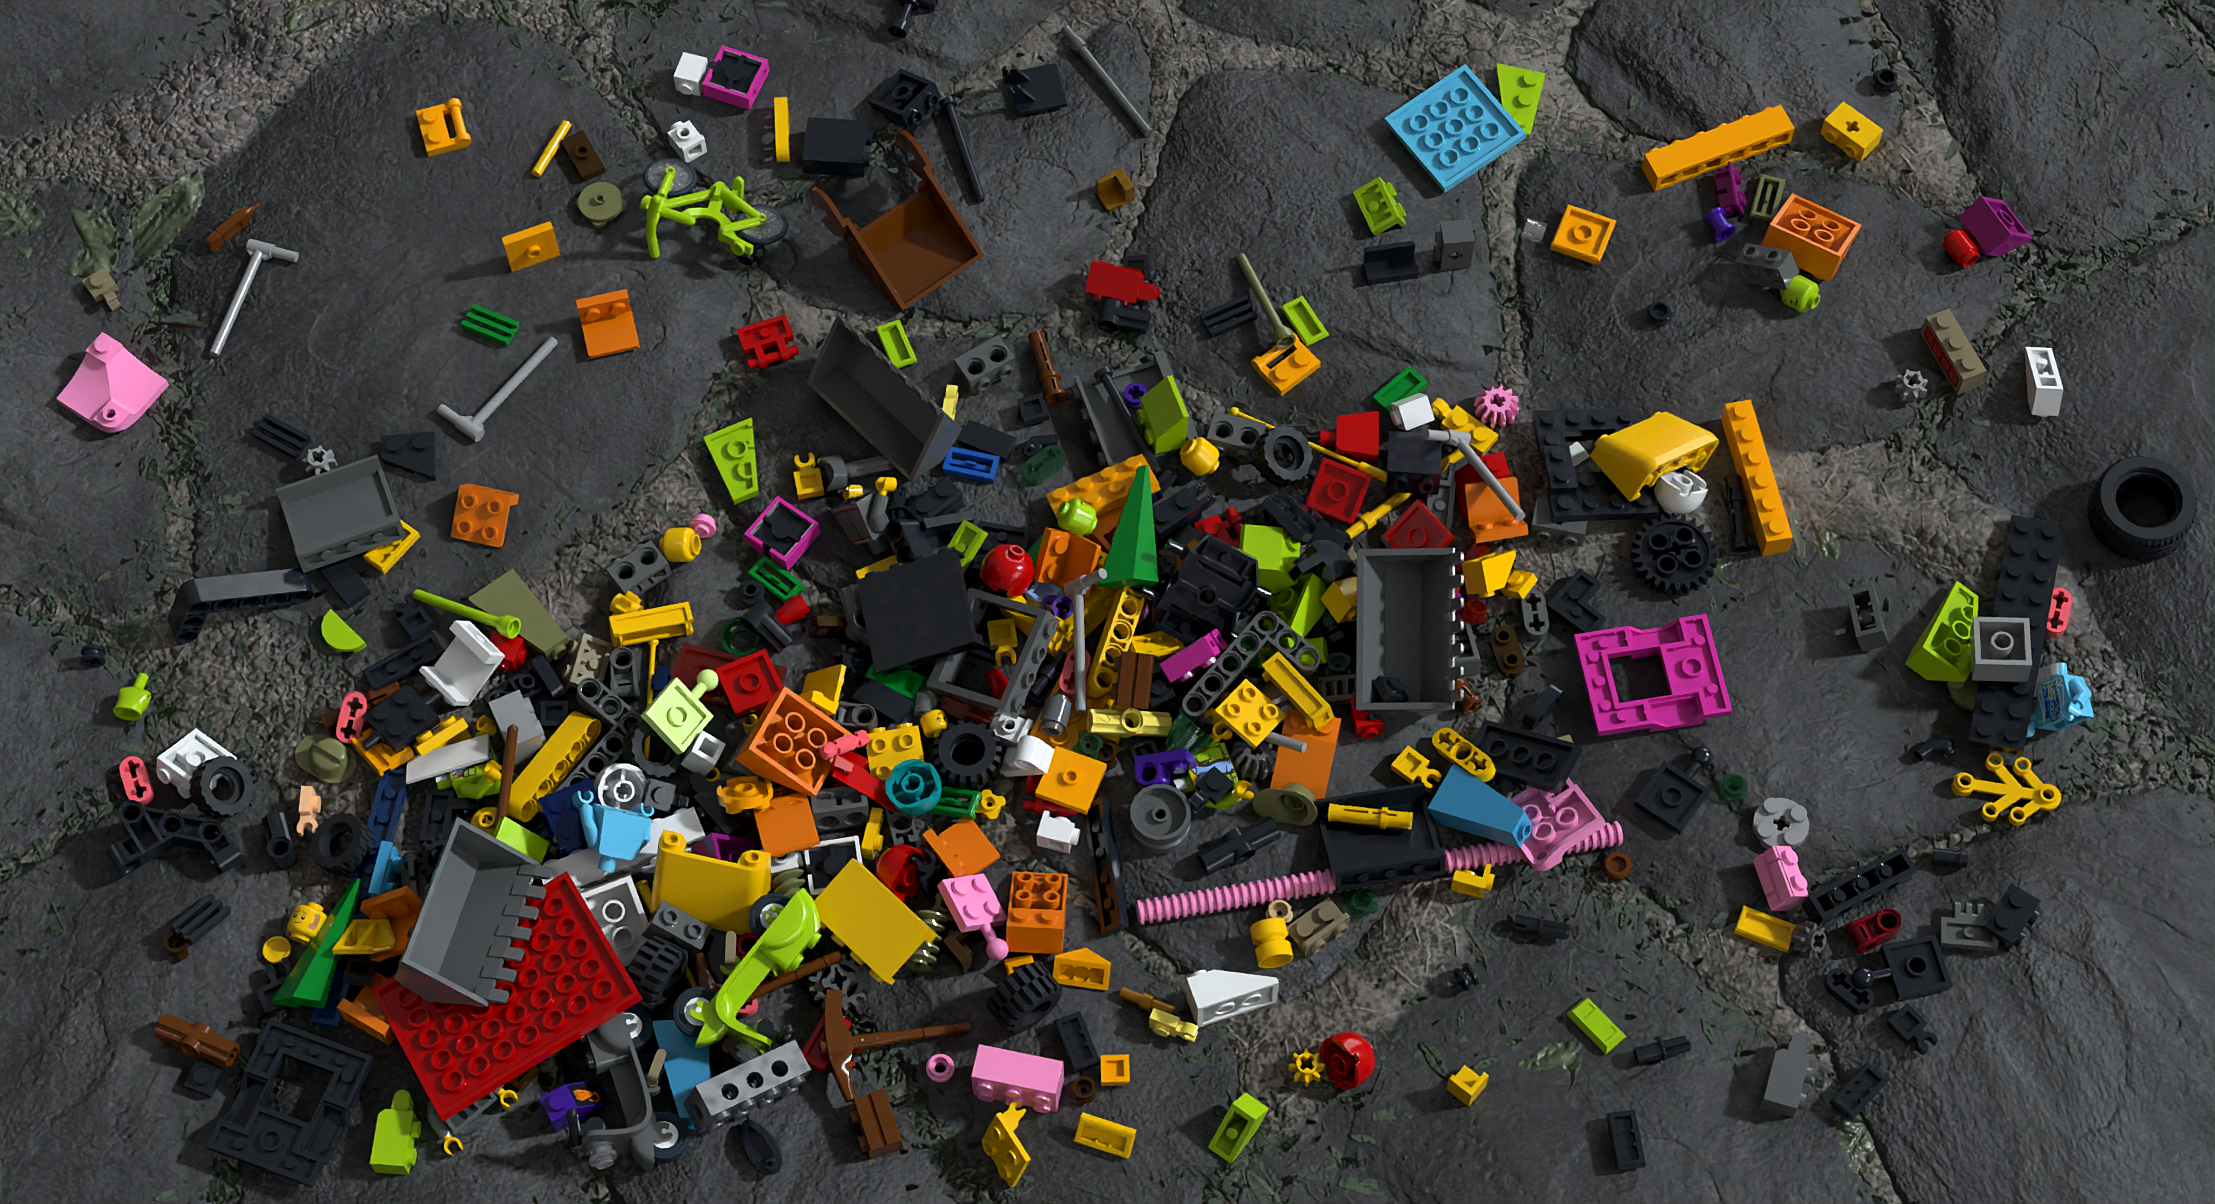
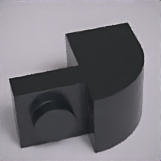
M1318 540L1312 542L1303 551L1304 555L1293 561L1295 566L1288 574L1294 582L1315 570L1324 585L1328 587L1334 581L1347 576L1356 566L1340 545L1329 540Z
M1157 655L1154 658L1149 702L1151 711L1176 701V694L1159 665L1162 661Z

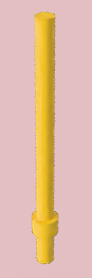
M1458 448L1441 460V473L1447 470L1449 463H1456L1464 457ZM1397 492L1373 511H1367L1360 516L1358 522L1344 531V534L1353 539L1362 531H1368L1377 524L1376 521L1414 493Z

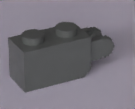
M1794 1033L1790 1038L1788 1047L1775 1052L1760 1104L1761 1109L1792 1118L1797 1109H1803L1806 1099V1093L1802 1092L1803 1084H1809L1813 1067L1808 1066L1810 1056L1805 1055L1808 1039L1803 1034Z

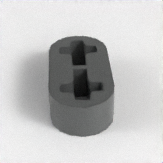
M1531 589L1520 602L1522 624L1525 636L1532 641H1539L1545 638L1548 633L1549 620L1544 595L1538 590ZM1529 599H1534V602L1537 603L1535 611H1532V606L1528 603ZM1533 619H1537V625L1541 627L1540 631H1535V628L1532 627Z

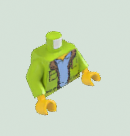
M487 716L479 718L476 728L480 732H477L474 737L487 733L490 737L496 733L493 720ZM489 739V760L437 775L435 779L439 790L454 787L459 799H482L487 795L499 794L502 766L498 764L497 756Z
M1217 722L1213 726V733L1209 734L1191 753L1196 758V768L1188 769L1185 772V777L1173 780V786L1183 794L1189 792L1195 794L1198 792L1195 789V784L1215 766L1234 782V788L1216 806L1210 801L1205 805L1206 807L1225 810L1240 802L1241 798L1251 800L1254 796V793L1250 791L1245 792L1246 788L1251 787L1252 784L1245 780H1238L1225 743H1220L1221 739L1228 740L1232 737V731L1227 730L1223 734L1221 733L1222 729L1226 726L1224 722Z

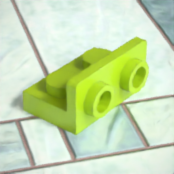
M1377 177L1353 192L1370 230L1375 236L1397 223L1402 228L1407 225L1403 218L1406 216V212L1399 202L1396 203L1394 196L1397 194L1390 182L1385 183L1380 177Z

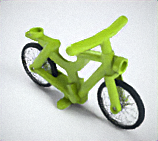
M661 158L651 162L644 170V184L652 193L656 194L652 197L646 195L640 204V208L647 211L646 239L649 255L652 258L656 259L659 256L656 226L661 217L688 226H693L697 218H709L716 221L720 225L718 229L719 241L729 244L732 252L738 256L744 253L751 255L753 253L752 244H772L781 240L787 233L788 221L779 209L764 204L749 205L743 201L744 180L740 176L733 180L732 191L723 182L718 181L708 190L686 195L695 187L697 182L696 172L687 162L677 158ZM710 200L708 208H688L683 212L673 210V208ZM722 205L736 215L734 222L731 223L720 212Z

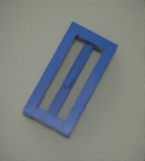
M951 447L944 461L943 474L994 484L995 475H997L998 471L997 468L1000 464V456ZM952 456L992 464V467L976 464V462L952 459Z

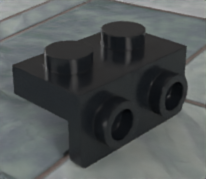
M2011 883L1982 927V930L2006 944L2003 950L2007 953L2013 945L2018 948L2026 936V933L2022 930L2026 924L2032 927L2041 913L2036 910L2041 900Z

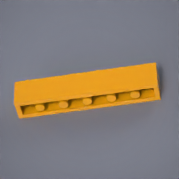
M1781 105L1773 108L1767 107L1754 115L1742 116L1732 123H1723L1715 129L1707 132H1698L1685 140H1676L1660 149H1651L1644 154L1642 170L1654 191H1658L1728 165V161L1735 163L1790 143L1795 128Z
M1751 399L1727 403L1724 406L1721 421L1737 474L1742 477V491L1746 497V505L1761 555L1767 556L1788 552L1793 536Z

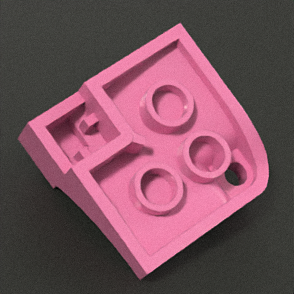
M102 332L85 350L86 355L79 369L56 399L60 405L94 427L106 433L125 430L134 424L164 392L169 384L166 379L128 352L121 343Z
M1569 777L1559 795L1529 787L1510 799L1511 802L1525 810L1533 825L1530 836L1525 839L1519 849L1531 867L1537 871H1546L1562 862L1563 854L1568 849L1606 826L1604 818L1577 784L1574 785Z

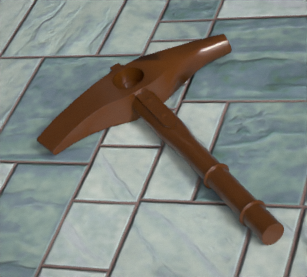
M836 950L823 955L818 959L797 967L795 971L790 970L787 973L762 981L745 1003L842 961L843 958L840 951ZM698 953L694 955L698 987H705L717 993L720 987L714 982L710 973L706 954ZM727 1034L721 1039L728 1052L736 1060L748 1053L742 1048V1046H745L744 1043L731 1038Z
M827 989L824 1003V1040H819V1051L821 1054H826L836 1084L845 1103L852 1102L853 1098H856L850 1075V1062L853 1050L904 1041L925 1040L926 1038L970 1033L971 1025L969 1021L952 1022V1024L922 1026V1028L851 1036L844 1023L842 1014L843 990Z

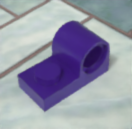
M1186 748L1135 757L1136 779L1144 788L1153 784L1169 785L1170 772L1181 774L1185 773L1188 769L1196 768V758ZM1154 774H1156V776L1154 777V779H1152L1151 781H1149L1150 778H1151V776H1153Z

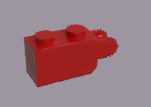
M1099 260L1091 262L1085 291L1092 293V298L1104 300L1106 297H1111L1121 301L1124 306H1131V303L1139 302V299L1153 301L1158 299L1160 295V288L1158 286L1143 282L1144 275L1141 270Z

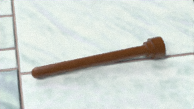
M514 724L507 728L495 829L499 819L508 816L518 738V727Z

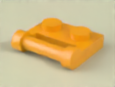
M453 98L445 104L416 111L428 157L461 149L471 144L470 135L466 133L461 115L462 105L459 99ZM450 114L456 131V137L451 139L444 116Z
M1294 332L1296 341L1289 347L1294 352L1272 369H1269L1266 365L1287 349H1278L1275 345L1261 357L1256 356L1251 360V365L1255 371L1280 396L1320 368L1321 362L1299 341Z

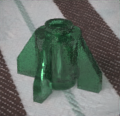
M1178 712L1172 719V727L1165 741L1169 746L1166 751L1186 748L1194 755L1206 749L1214 739L1183 713Z

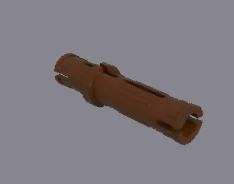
M397 681L376 691L373 689L368 691L369 694L365 695L367 703L385 694L387 695L367 704L366 713L400 690ZM358 699L347 703L350 705L351 710L359 706L362 707ZM340 707L321 715L328 731L336 727ZM355 710L350 712V715L355 714Z

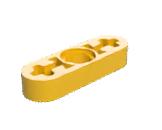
M774 97L777 162H790L787 97Z
M1442 728L1434 733L1432 743L1441 756L1452 764L1460 766L1483 783L1493 778L1496 769L1489 756L1450 728ZM1443 741H1451L1453 745L1452 748L1450 747V745ZM1470 751V755L1467 758L1457 759L1460 752ZM1477 762V764H1478L1480 767L1485 768V769H1484V770H1482V769H1478V770H1477V768H1476V766H1475L1474 764Z

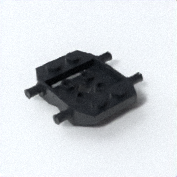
M1206 531L1186 545H1181L1169 538L1167 540L1168 543L1165 544V549L1177 554L1178 559L1159 591H1154L1145 585H1141V589L1138 590V595L1150 600L1152 603L1153 627L1188 645L1216 628L1225 642L1227 640L1233 642L1239 636L1233 629L1236 626L1240 612L1249 604L1253 595L1255 594L1267 601L1269 599L1268 596L1272 594L1271 590L1259 584L1257 558ZM1199 560L1242 582V584L1239 586L1196 564V561ZM1208 589L1213 591L1214 595L1211 600L1205 602L1200 600L1202 591Z

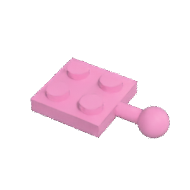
M977 874L942 880L937 887L961 933L981 930L988 943L986 947L988 957L995 961L1003 960L1007 956L1009 948L1004 940L997 938L992 927L1003 926L1007 922V916L985 875Z

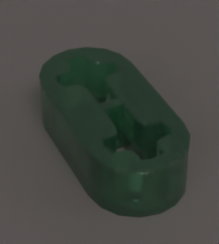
M1049 445L1027 460L1021 468L1023 482L1028 486H1038L1061 470L1065 465V452L1063 448L1058 445ZM1049 456H1058V461H1055L1054 459L1049 461ZM1031 470L1035 472L1038 470V475H1029L1028 471Z

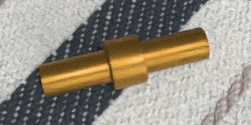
M1125 987L1120 991L1119 998L1139 1005V1008L1150 1012L1155 1008L1171 1015L1174 1014L1175 1007L1156 1000V996L1146 992L1140 994Z

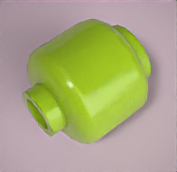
M1797 275L1791 280L1788 290L1780 289L1783 304L1800 313H1805L1810 308L1814 309L1820 301L1818 284L1801 275Z
M1072 498L1068 502H1062L1056 512V515H1058V526L1064 531L1080 536H1088L1094 530L1098 520L1095 509L1079 498Z

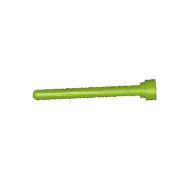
M415 590L412 594L415 600L495 627L500 635L510 639L515 638L521 628L520 619L510 615L497 617L422 590Z

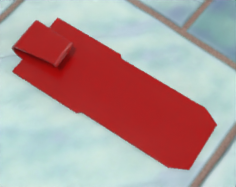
M834 756L831 769L834 771L832 776L856 791L862 792L889 810L900 812L888 798L883 781L844 756Z

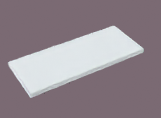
M487 733L432 750L422 757L415 755L414 758L407 761L406 783H414L489 760V734Z

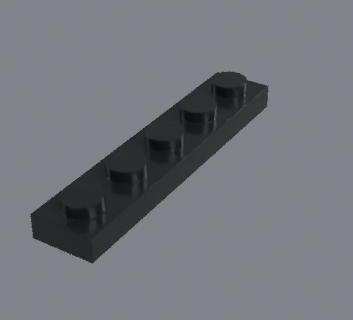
M1100 797L1092 801L1087 815L1084 814L1101 934L1111 936L1129 927L1110 799Z

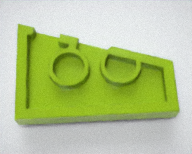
M1496 63V76L1498 77L1501 105L1526 132V140H1529L1545 73Z
M752 417L704 436V443L734 505L758 496Z

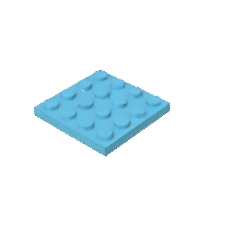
M1466 64L1384 118L1388 128L1444 193L1526 139V132Z

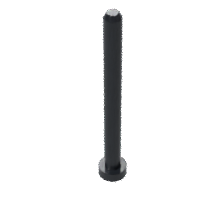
M948 96L939 101V107L941 111L946 113L975 200L978 203H982L985 200V195L955 111L957 103L954 97Z
M1109 366L1100 368L1094 374L1096 381L1103 383L1153 474H1160V465L1111 378L1113 375Z

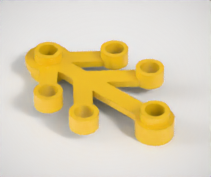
M1999 753L1989 754L1985 761V766L1988 770L1993 771L2004 784L1976 780L1968 773L1957 774L1951 784L1952 791L1960 797H1967L1973 791L2003 796L1996 802H1988L1983 806L1981 816L1986 821L1995 820L2000 812L2019 799L2032 800L2023 808L2015 807L2011 810L2008 819L2015 826L2022 825L2027 817L2039 809L2044 811L2055 809L2061 801L2060 791L2051 784H2043L2030 769L2031 762L2025 757L2016 759L2013 764V771L2015 774L2022 776L2031 788L2022 787L2004 767V759ZM1995 759L1999 764L1993 765L1990 760ZM2017 764H2024L2026 769H2020ZM1960 780H1966L1969 785L1961 784ZM2043 793L2049 794L2052 799H2046ZM1985 809H1992L1994 815L1987 814ZM2013 814H2020L2022 816V819H2016L2013 816Z

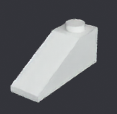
M2025 347L2027 394L2031 414L2040 417L2058 416L2063 386L2052 348Z

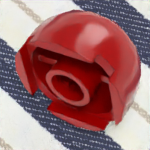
M1006 544L998 545L989 550L981 563L979 571L981 579L991 589L998 592V589L1001 588L1007 590L1006 595L1020 596L1027 592L1033 580L1034 565L1032 559L1023 548L1018 545Z
M905 844L889 847L875 862V877L902 902L907 901L904 899L907 896L913 897L920 889V885L914 875L920 870L912 863V858L915 856L921 862L926 857L924 851Z
M1339 1032L1321 1042L1319 1049L1321 1063H1327L1331 1072L1326 1074L1336 1086L1343 1090H1350L1360 1086L1370 1078L1375 1067L1374 1050L1364 1037L1355 1032Z

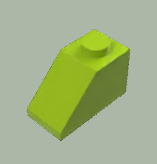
M1244 1093L1230 1106L1208 1148L1230 1164L1233 1163L1259 1128L1269 1108L1248 1093Z

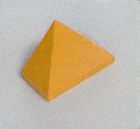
M1088 948L1055 955L1053 977L1058 984L1108 991L1111 962Z

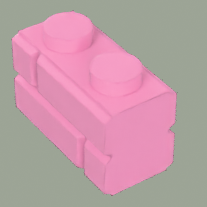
M1773 846L1766 850L1764 854H1760L1753 859L1771 911H1790L1799 903L1804 902L1809 896L1806 889L1807 881L1801 875L1797 865L1798 857L1790 846Z

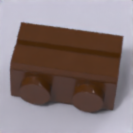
M1121 651L1120 656H1115L1114 672L1118 673L1117 684L1112 683L1110 697L1111 700H1115V706L1149 709L1155 655Z
M885 1089L853 1098V1109H850L849 1113L853 1125L860 1126L862 1135L857 1137L862 1152L868 1151L870 1159H875L887 1153L890 1154L902 1150V1140Z

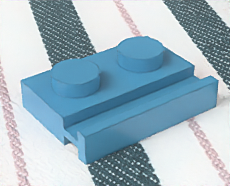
M381 841L368 891L369 894H372L371 898L396 890L395 879L397 873H400L402 870L403 858L396 847L393 846V842Z

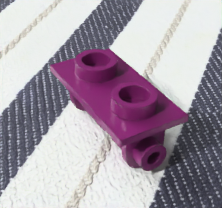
M1728 161L1729 169L1719 168L1714 175L1718 193L1727 191L1718 195L1719 204L1724 209L1725 216L1733 215L1734 211H1739L1741 216H1744L1743 206L1746 205V199L1743 191H1740L1739 184L1743 183L1739 169L1735 170L1732 163Z

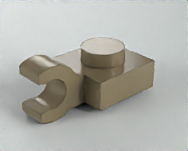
M104 267L81 280L96 303L104 299L112 311L121 306L114 293L119 288Z

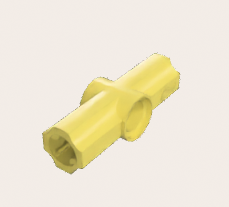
M1128 708L1127 710L1090 709L1086 719V727L1089 734L1119 735L1122 738H1130L1131 736L1168 737L1172 727V718L1169 712L1139 711L1135 708ZM1125 718H1129L1133 722V728H1129L1125 724Z

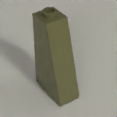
M513 568L468 598L471 608L497 617L510 615L519 618L521 628L517 637L524 639L529 651L535 655L541 653L548 663L554 659L562 658L569 650L570 645L567 636Z

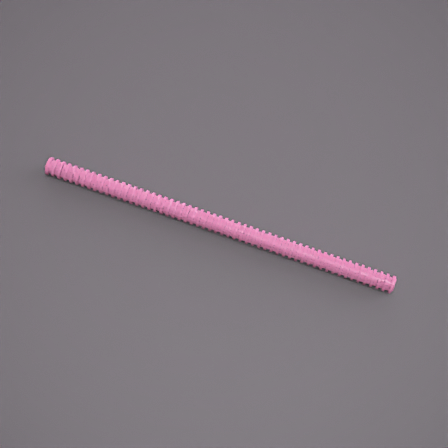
M1614 821L1612 825L1606 823V826L1577 843L1565 853L1571 854V851L1578 853L1580 849L1588 851V848L1596 850L1598 846L1602 849L1605 848V845H1608V847H1613L1614 844L1621 846L1623 834L1620 824L1617 821ZM1495 841L1494 844L1487 842L1485 846L1482 844H1478L1477 847L1469 845L1467 849L1465 846H1462L1460 850H1457V848H1452V851L1444 849L1446 872L1448 874H1451L1453 870H1469L1471 867L1473 870L1478 869V866L1485 868L1486 863L1492 864L1491 867H1494L1495 863L1503 865V862L1511 864L1513 860L1516 863L1520 862V859L1527 861L1518 847ZM1325 869L1322 873L1320 870H1317L1316 874L1308 872L1307 875L1299 873L1298 877L1293 874L1290 878L1282 876V879L1279 880L1278 877H1275L1273 881L1265 879V882L1257 880L1255 884L1250 881L1248 885L1239 883L1237 887L1235 884H1232L1231 888H1227V886H1222V889L1214 887L1213 891H1210L1209 888L1205 889V892L1197 890L1195 894L1190 891L1188 895L1179 893V896H1175V894H1172L1170 898H1167V896H1162V899L1154 897L1152 901L1147 898L1145 902L1137 900L1135 907L1138 922L1143 925L1144 921L1153 923V920L1157 919L1158 922H1161L1162 918L1170 920V917L1179 919L1181 915L1185 918L1187 914L1196 916V913L1199 912L1201 915H1204L1205 911L1213 913V910L1221 912L1223 908L1228 911L1230 907L1239 909L1241 905L1243 908H1246L1248 904L1256 906V903L1264 905L1265 901L1272 903L1273 900H1282L1283 898L1288 901L1290 897L1299 899L1301 895L1303 898H1306L1308 894H1311V896H1316V893L1324 895L1326 891L1331 894L1335 887L1330 870Z

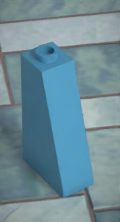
M1455 764L1450 768L1428 806V810L1437 824L1521 848L1525 839L1530 836L1533 826L1525 810Z
M674 1020L653 1021L659 1049L666 1051L664 1066L679 1117L684 1120L688 1129L697 1130L683 1103L695 1085L712 1078V1045L704 1048H695L698 1038H690L682 1034L676 1027Z

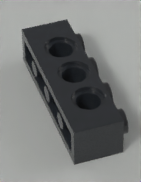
M1902 846L1810 894L1801 906L1810 921L1816 922L1817 926H1823L1910 880L1916 873L1917 868Z

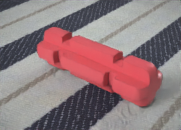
M865 730L855 732V734L838 738L834 742L823 744L819 748V752L823 759L828 760L835 755H841L854 750L856 747H862L869 743L870 739Z

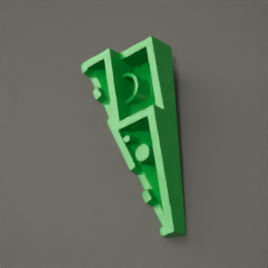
M1149 465L1138 466L1136 469L1133 484L1128 492V499L1122 509L1111 541L1112 545L1109 554L1103 564L1107 577L1097 582L1099 587L1121 590L1124 586L1140 588L1141 585H1145L1151 589L1159 582Z
M354 879L318 934L314 937L274 996L273 1004L300 1008V1005L325 1009L338 960H342L343 954H333L332 949L353 921L363 886L361 879Z

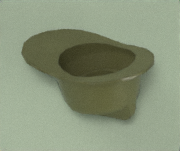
M322 733L305 737L295 750V760L298 766L327 783L346 781L353 775L356 769L354 752L344 743Z
M1292 782L1284 785L1281 789L1269 788L1261 790L1254 796L1252 802L1253 808L1262 818L1270 816L1275 822L1306 826L1312 824L1318 814L1314 805L1315 793L1310 792L1307 787L1299 783Z

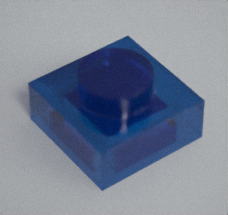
M658 665L657 675H652L651 690L655 692L656 697L672 680L669 666Z

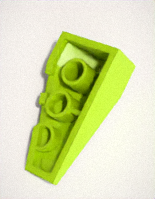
M1308 573L1299 578L1297 584L1268 596L1269 599L1266 605L1270 607V612L1278 616L1304 638L1325 612L1326 606L1320 598L1330 586L1326 587L1319 577L1313 573ZM1264 619L1263 626L1267 628L1266 631H1270L1273 628V624L1271 621ZM1283 637L1279 640L1280 646L1284 649L1294 646L1292 639L1289 637ZM1267 645L1258 654V668L1262 669V671H1265L1262 664L1275 654Z
M1956 581L1913 647L1905 664L1926 680L1966 681L1971 672L1970 629L1973 617H1978L1979 597Z

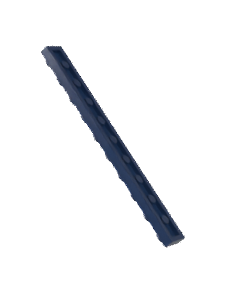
M387 769L380 778L367 823L374 836V847L365 865L353 873L351 882L354 879H361L363 882L353 920L369 919L360 910L362 901L371 898L372 895L368 891L381 841H394L410 785L406 783L407 769ZM343 954L342 960H338L325 1009L314 1007L310 1020L312 1025L340 1030L343 1017L337 1006L343 998L349 999L353 985L343 983V974L348 958L357 959L358 954Z

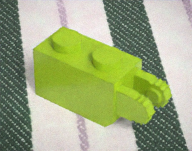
M402 1089L394 1093L391 1109H384L378 1114L370 1165L376 1173L409 1175L410 1167L416 1163L417 1151L414 1148L415 1138L420 1137L421 1121H418L414 1113V1101L409 1091L407 1092Z

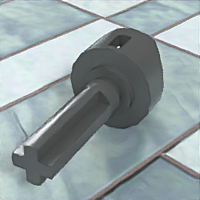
M837 454L818 458L817 464L821 466L827 477L825 493L846 489L847 478L894 469V465L884 456L844 463L842 457Z

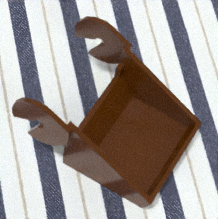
M900 130L896 133L897 146L908 153H912L914 158L907 164L923 180L917 183L918 192L859 230L856 224H852L849 217L843 219L831 199L820 188L813 187L809 190L810 201L820 209H824L828 214L821 221L835 236L842 237L844 241L847 240L848 255L899 313L985 256L935 179L934 166L916 139L905 130Z

